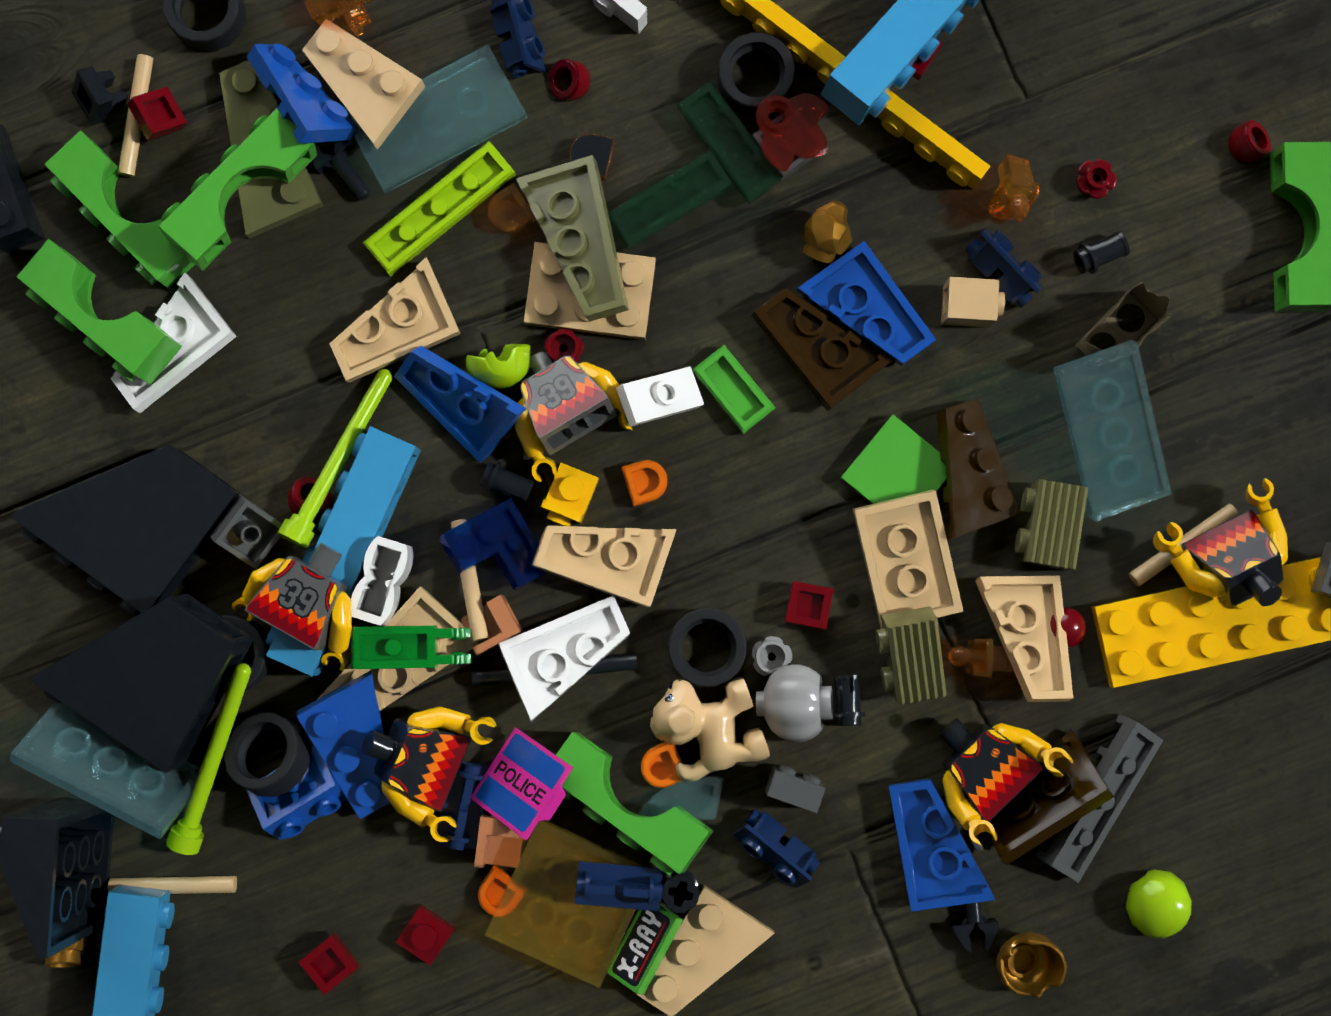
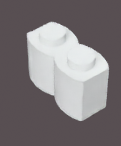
M377 536L371 542L364 557L363 570L365 576L359 581L351 597L352 617L380 626L386 625L399 609L401 601L400 585L407 579L413 565L414 553L412 546Z

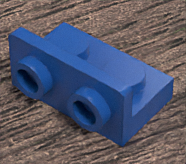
M315 746L310 748V762L302 780L289 792L276 797H261L246 789L263 830L279 840L297 836L305 829L306 825L321 816L333 814L341 807L342 803L348 800Z

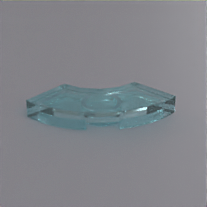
M704 776L697 781H680L669 787L662 788L643 805L637 814L653 817L663 814L674 806H681L698 820H716L724 778Z

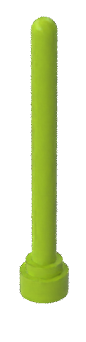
M381 369L377 372L298 514L293 513L290 519L285 518L277 534L304 549L308 548L315 535L312 532L315 524L312 523L349 458L357 438L363 433L392 381L393 376L389 370Z
M240 663L234 668L184 818L179 819L177 824L173 825L170 829L166 845L174 852L184 855H195L200 850L204 834L201 832L203 827L200 821L251 675V668L246 663Z

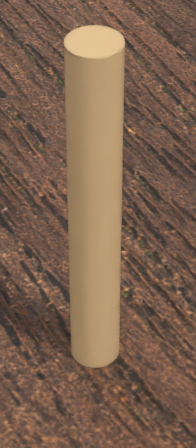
M144 54L137 55L130 99L148 92L153 57ZM129 107L118 174L125 177H134L142 130Z
M1227 504L1184 534L1179 545L1182 548V543L1239 516L1237 509L1232 504ZM1159 552L1131 571L1129 577L1139 587L1171 565L1169 560L1172 556L1170 553Z
M459 519L451 522L472 642H484L489 639L468 524L466 519Z
M237 877L110 878L108 892L121 884L170 890V894L235 893L237 890Z

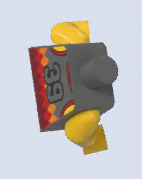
M538 352L530 357L529 370L532 376L521 382L520 389L523 397L517 402L524 406L526 410L516 421L515 431L527 457L533 458L532 476L535 480L542 482V478L537 470L540 463L549 464L553 475L556 476L557 464L551 458L545 457L543 453L545 450H547L550 456L616 417L617 414L614 409L620 411L618 419L621 427L629 431L633 430L625 420L626 415L616 390L620 384L608 370L588 362L578 364L571 356H564L555 362L552 361L547 352Z
M320 542L309 563L298 557L288 556L286 559L278 558L252 572L243 590L242 597L232 603L234 611L246 606L245 611L249 613L248 618H246L248 622L257 617L314 650H325L328 644V649L321 658L323 665L327 666L334 656L340 660L341 667L339 670L343 671L351 660V647L349 644L352 632L351 599L346 594L348 586L331 576L343 554Z

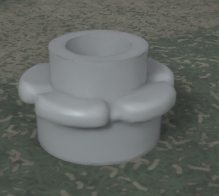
M769 636L765 638V641L757 642L751 653L755 660L753 663L755 670L764 676L772 675L776 670L787 666L792 661L791 648L788 645H784L783 640L776 636ZM774 653L776 656L775 660L770 661L768 654Z

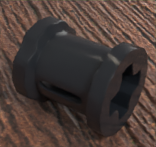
M686 870L684 873L678 874L676 871H673L671 875L667 874L662 881V899L669 910L675 913H685L696 906L699 900V885L696 877L691 872ZM679 881H684L687 885V891L691 892V894H683L681 900H677L674 898V891L669 888H675L679 885Z

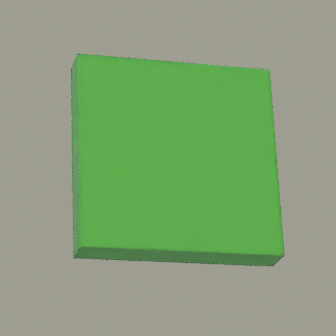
M891 415L840 479L870 504H875L932 489L937 491L947 479L946 465L941 461L940 452L895 415Z

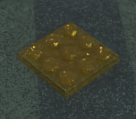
M547 820L539 821L527 842L485 936L600 988L636 909L575 904L579 861L633 866L644 865Z

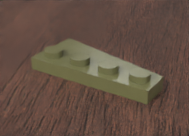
M249 60L219 72L231 146L234 144L240 145L250 135V128L255 121L263 115L269 116L279 106L275 94L266 90ZM307 167L289 184L275 179H257L238 188L245 234L249 239L323 207Z
M590 155L516 178L536 220L547 238L553 254L563 270V274L579 306L589 322L628 311V303L600 173L594 156Z

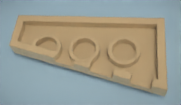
M419 587L385 625H437V628H467L423 587ZM471 631L470 637H466L464 640L437 638L438 655L451 654L452 652L468 653L473 647L482 642L473 643ZM350 663L319 698L372 670L377 702L381 711L450 664H438L437 668L351 669Z

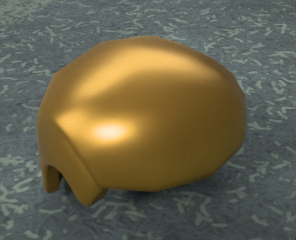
M1023 932L1013 936L1001 946L1000 952L997 955L996 968L1002 983L1016 995L1039 998L1048 988H1059L1063 984L1067 964L1063 952L1046 936L1035 932Z

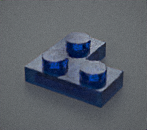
M512 498L445 532L438 538L459 574L494 556L513 590L516 591L548 573L532 566L539 544Z

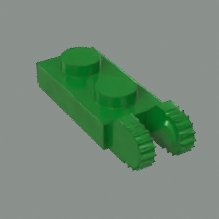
M437 625L352 627L351 669L437 668L438 664H471V654L452 652L451 654L438 655L437 638L464 640L466 637H470V628H437Z

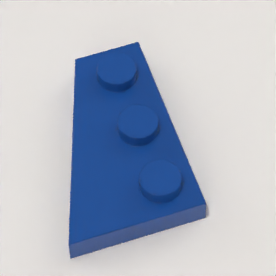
M254 44L247 58L266 90L278 95L281 103L277 108L283 118L289 120L292 118L297 127L293 135L299 144L351 140L358 127L348 117L347 110L327 95L321 88V82L300 66L295 60V54L289 48L281 44Z
M865 241L797 288V292L900 366L936 341V338Z
M419 346L410 352L394 376L479 463L491 455L526 410L524 406L423 346Z
M372 670L301 708L297 711L296 715L359 819L390 803L381 790L382 780L374 774V767L378 759L362 753L363 741L369 731L373 730L384 734Z
M931 778L890 784L889 790L911 912L995 900L994 894Z

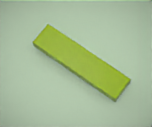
M488 141L365 240L363 244L391 277L515 177V171L491 142Z

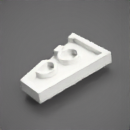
M185 272L177 282L179 288L168 304L163 303L155 314L158 317L155 324L183 347L151 385L137 376L131 382L117 371L111 377V380L131 407L139 413L237 337L196 283Z
M614 595L498 643L530 722L629 636L630 631Z

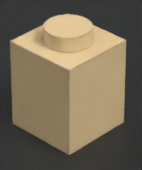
M949 277L943 284L941 325L990 328L997 321L998 317L1003 316L1005 293L999 292V280Z

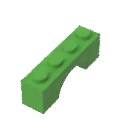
M277 108L269 116L263 115L257 119L250 128V135L240 145L234 144L229 147L221 157V164L211 174L205 173L200 176L191 188L192 193L181 204L176 202L171 205L162 216V223L159 225V228L165 238L202 271L231 243L226 231L224 217L227 203L234 192L244 184L257 179H275L289 184L317 156L314 143H298L293 135L297 128L296 125L289 119L283 118Z
M81 130L45 163L55 175L50 180L53 185L68 199L74 194L82 202L83 205L78 209L82 215L95 227L102 223L111 232L106 239L123 256L130 252L139 261L134 268L151 285L158 281L170 289L182 277L184 272L187 273L195 265L165 238L159 228V225L162 223L161 219L150 223H135L122 217L115 200V187L119 177V167Z
M1284 142L1270 153L1271 193L1284 198L1298 211L1304 226V242L1295 260L1273 273L1275 313L1325 312L1331 309V142Z
M48 239L17 276L18 279L29 287L25 294L44 309L51 305L58 311L54 318L71 332L75 333L77 329L82 331L86 335L82 342L101 357H104L106 353L116 360L112 367L131 382L137 376L151 385L183 346L154 322L137 311L120 319H99L94 312L91 300V292L96 274L68 251Z
M572 732L556 754V756L573 767L562 785L566 793L564 798L569 800L573 795L585 804L582 811L591 819L601 825L607 820L618 828L619 831L616 836L629 847L636 850L641 845L653 854L650 862L666 874L671 875L673 871H676L678 874L684 873L712 834L713 830L681 806H674L663 814L653 817L638 815L625 808L616 798L611 787L610 767L613 757L581 733Z

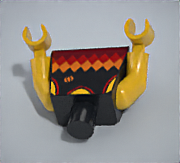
M1264 478L1262 481L1263 489L1266 492L1264 497L1256 496L1252 491L1250 483L1246 489L1245 498L1247 502L1254 507H1258L1260 514L1256 515L1252 510H1249L1182 543V548L1179 543L1182 540L1183 531L1176 523L1170 522L1166 527L1173 541L1165 540L1159 531L1156 532L1153 537L1154 547L1160 552L1170 553L1172 558L1169 561L1191 591L1214 598L1218 597L1229 606H1236L1252 597L1261 606H1270L1280 598L1282 590L1278 585L1284 579L1282 566L1288 560V538L1277 508L1272 509L1269 502L1274 492V487L1270 480Z
M438 706L415 712L408 719L396 718L388 735L371 730L363 741L362 753L378 759L374 767V774L382 780L381 790L399 814L422 828L425 826L430 827V833L436 841H449L437 832V826L441 821H446L455 828H457V824L449 816L438 818L434 815V810L442 812L471 739L479 745L489 744L493 740L489 737L481 736L478 732L480 724H486L490 727L496 726V722L490 717H482L477 721H473L468 714Z
M956 718L939 734L954 750L942 763L946 770L942 782L947 807L962 827L969 831L971 841L977 850H983L981 843L976 839L979 833L989 832L993 839L997 840L995 829L990 821L1045 769L1041 762H1044L1046 768L1056 777L1064 776L1059 770L1053 768V763L1057 758L1064 757L1073 763L1072 758L1064 749L1052 748L1049 743L1031 731L1004 723L996 724L993 727L982 724L971 733Z

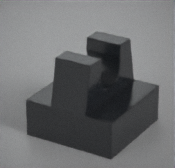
M93 66L77 70L71 91L91 126L106 122L108 115L125 106L127 100L124 91H118L117 93L107 91L106 88L112 86L115 79L112 71L96 72Z

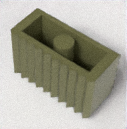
M1038 479L1031 483L1030 488L1026 487L1024 489L1021 511L1027 512L1024 528L1018 529L1015 539V552L1021 553L1019 557L1020 563L1067 571L1076 570L1088 487Z
M931 607L881 615L882 629H876V641L879 653L886 654L887 666L881 667V678L885 692L891 691L897 704L900 705L904 703L911 704L913 701H927L930 698H944L947 693L938 619Z

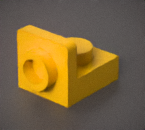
M560 463L548 495L541 504V508L549 511L546 519L563 526H570L572 521L581 524L599 478Z

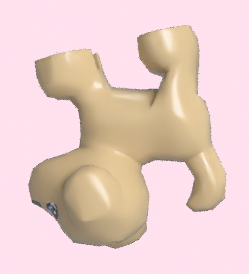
M742 676L728 681L725 684L724 698L719 702L701 703L693 686L686 680L677 679L670 683L665 696L653 709L650 727L656 738L661 741L664 740L669 745H683L693 738H697L699 742L700 760L693 765L678 762L675 766L677 776L684 782L697 781L710 772L733 767L736 762L761 761L770 757L766 740L759 727L749 729L744 734L742 743L736 741L735 717L739 713L753 707L750 693Z

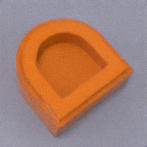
M643 460L621 467L633 507L655 501L664 494L667 488V474L657 462Z
M664 741L650 748L644 754L641 761V772L644 779L650 785L665 788L682 781L677 776L675 766L678 762L682 764L683 762L675 745H669Z
M494 865L479 887L478 900L481 907L487 913L494 916L507 915L515 909L528 890V887L497 865Z

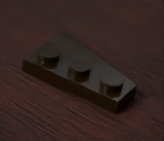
M787 288L780 291L751 315L827 411L892 361L891 358L882 352L878 354L861 342L862 339L851 331L847 333L829 321L827 315Z
M979 399L967 401L937 412L941 461L946 465L947 487L943 488L944 503L949 504L950 524L946 525L947 540L1021 514Z
M1072 729L1061 739L1064 742L1061 748L1070 755L1073 763L1064 757L1057 758L1053 763V768L1059 770L1064 776H1054L1046 768L1044 762H1041L1045 769L990 821L995 829L997 840L995 841L989 832L987 834L999 857L1007 865L1114 797L1080 739Z

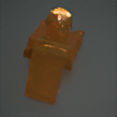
M305 0L311 18L319 25H322L326 19L331 21L343 15L352 32L360 36L364 34L365 30L363 27L372 23L364 4L367 2L371 3L374 0Z
M1007 154L997 168L1000 184L986 203V209L992 216L998 219H1017L1018 222H1022L1023 218L1028 215L1030 207L1040 195V184L1033 180L1029 160Z
M975 638L974 640H968V648L956 646L951 648L947 655L948 660L954 666L962 667V665H967V673L973 674V676L991 677L992 671L1014 672L1004 647L993 646V639Z

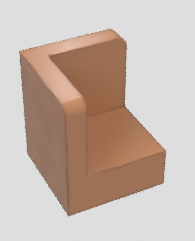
M499 595L486 602V605L483 606L489 639L472 648L476 656L498 646V643L524 632L505 595ZM466 615L461 621L467 628H470L468 615Z
M484 812L480 816L474 867L483 868L485 864L518 867L523 838L489 812Z

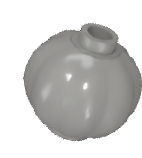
M800 664L784 666L776 670L769 677L764 691L756 692L757 716L765 717L771 731L778 737L791 742H805L814 738L823 730V720L833 719L832 686H822L821 675L810 667Z

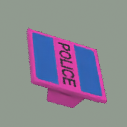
M515 727L488 768L483 780L479 782L472 793L471 799L524 840H527L538 822L550 820L566 796L562 785L573 767Z

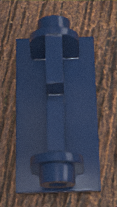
M491 0L492 6L489 10L497 36L500 38L509 34L512 36L511 39L499 44L506 71L511 72L512 78H520L527 75L526 68L528 67L542 73L546 72L543 62L545 49L534 29L532 19H534L535 13L530 0Z
M987 228L980 233L986 239L983 243L976 238L965 248L969 254L967 259L986 278L999 268L1004 273L998 279L999 292L1005 293V298L1011 305L1016 303L1021 308L1032 298L1027 292L1031 287L1036 293L1043 288L1038 282L1042 275L1027 259L1020 263L1010 252L1014 245L1001 231L997 229L992 233Z
M462 761L440 814V817H452L456 821L457 828L451 826L446 821H441L438 824L437 832L449 841L439 843L448 844V848L455 850H464V847L476 849L480 816L484 813V809L471 799V795L479 782L483 780L490 766Z
M754 809L745 821L747 824L733 834L741 842V848L751 857L762 859L771 866L774 876L788 886L799 888L812 880L810 875L820 864V861L815 858L816 853L794 835L783 846L779 840L787 829L766 811L760 813L757 809Z
M579 861L575 904L659 911L662 899L663 871L656 867Z

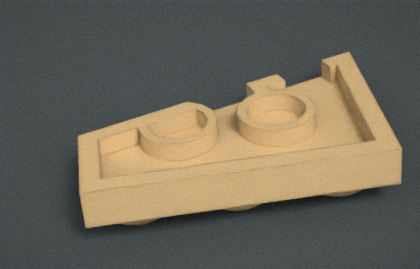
M328 19L322 23L302 49L306 58L338 97L377 150L425 88L422 79Z
M426 257L401 283H396L381 301L369 311L366 310L329 344L345 381L350 383L407 358L410 352L419 346L428 349L461 333L430 262Z
M546 526L532 566L648 608L651 607L677 529Z
M985 576L976 579L977 587L1027 702H1066L1072 700L1073 689L1067 635L1061 627L1064 608L1060 576ZM1052 615H1054L1056 620V637L1052 633L1050 626Z
M704 885L699 892V900L696 906L689 909L684 915L683 921L645 994L636 995L668 1016H674L769 939L775 932Z

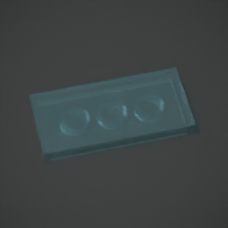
M488 44L423 78L422 81L425 88L378 150L373 146L360 126L350 117L358 127L353 136L385 194L527 118L524 108Z
M1129 340L1053 367L1081 485L1088 487L1086 505L1089 517L1094 521H1098L1172 494L1138 343Z
M59 702L52 704L10 754V762L158 839L163 837L190 800L201 768L187 761L185 765L167 773L154 770L144 763V758L129 748L116 745L110 739L109 734L97 726L81 721L77 717V712Z

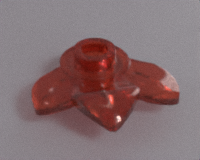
M808 93L799 94L791 99L780 95H773L765 98L759 104L756 111V123L764 133L761 149L765 158L776 169L786 172L790 168L795 155L809 159L826 155L828 151L827 141L822 129L817 124L829 109V106L822 99ZM775 111L780 112L784 120L781 123H773L769 119V114Z

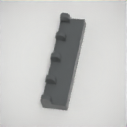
M1119 714L1115 720L1121 727L1108 749L1100 746L1096 752L1102 756L1097 769L1114 797L1058 832L1047 851L1038 849L1035 854L1037 858L1078 883L1164 741L1137 721L1122 714Z

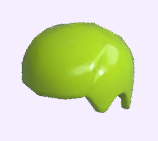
M507 344L504 346L499 357H495L494 352L488 353L487 349H483L478 356L467 355L466 369L470 375L493 389L511 388L521 383L528 374L531 346L528 344Z
M1154 869L1149 870L1145 876L1131 884L1125 907L1132 925L1141 933L1152 938L1160 937L1163 939L1176 934L1185 927L1191 916L1192 900L1185 883L1172 872Z

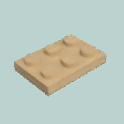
M534 242L524 324L553 329L568 328L576 332L646 340L656 257L617 253L629 310L589 322L579 306L549 244Z
M932 489L853 509L881 629V615L928 606L931 607L937 618L963 612L935 490Z

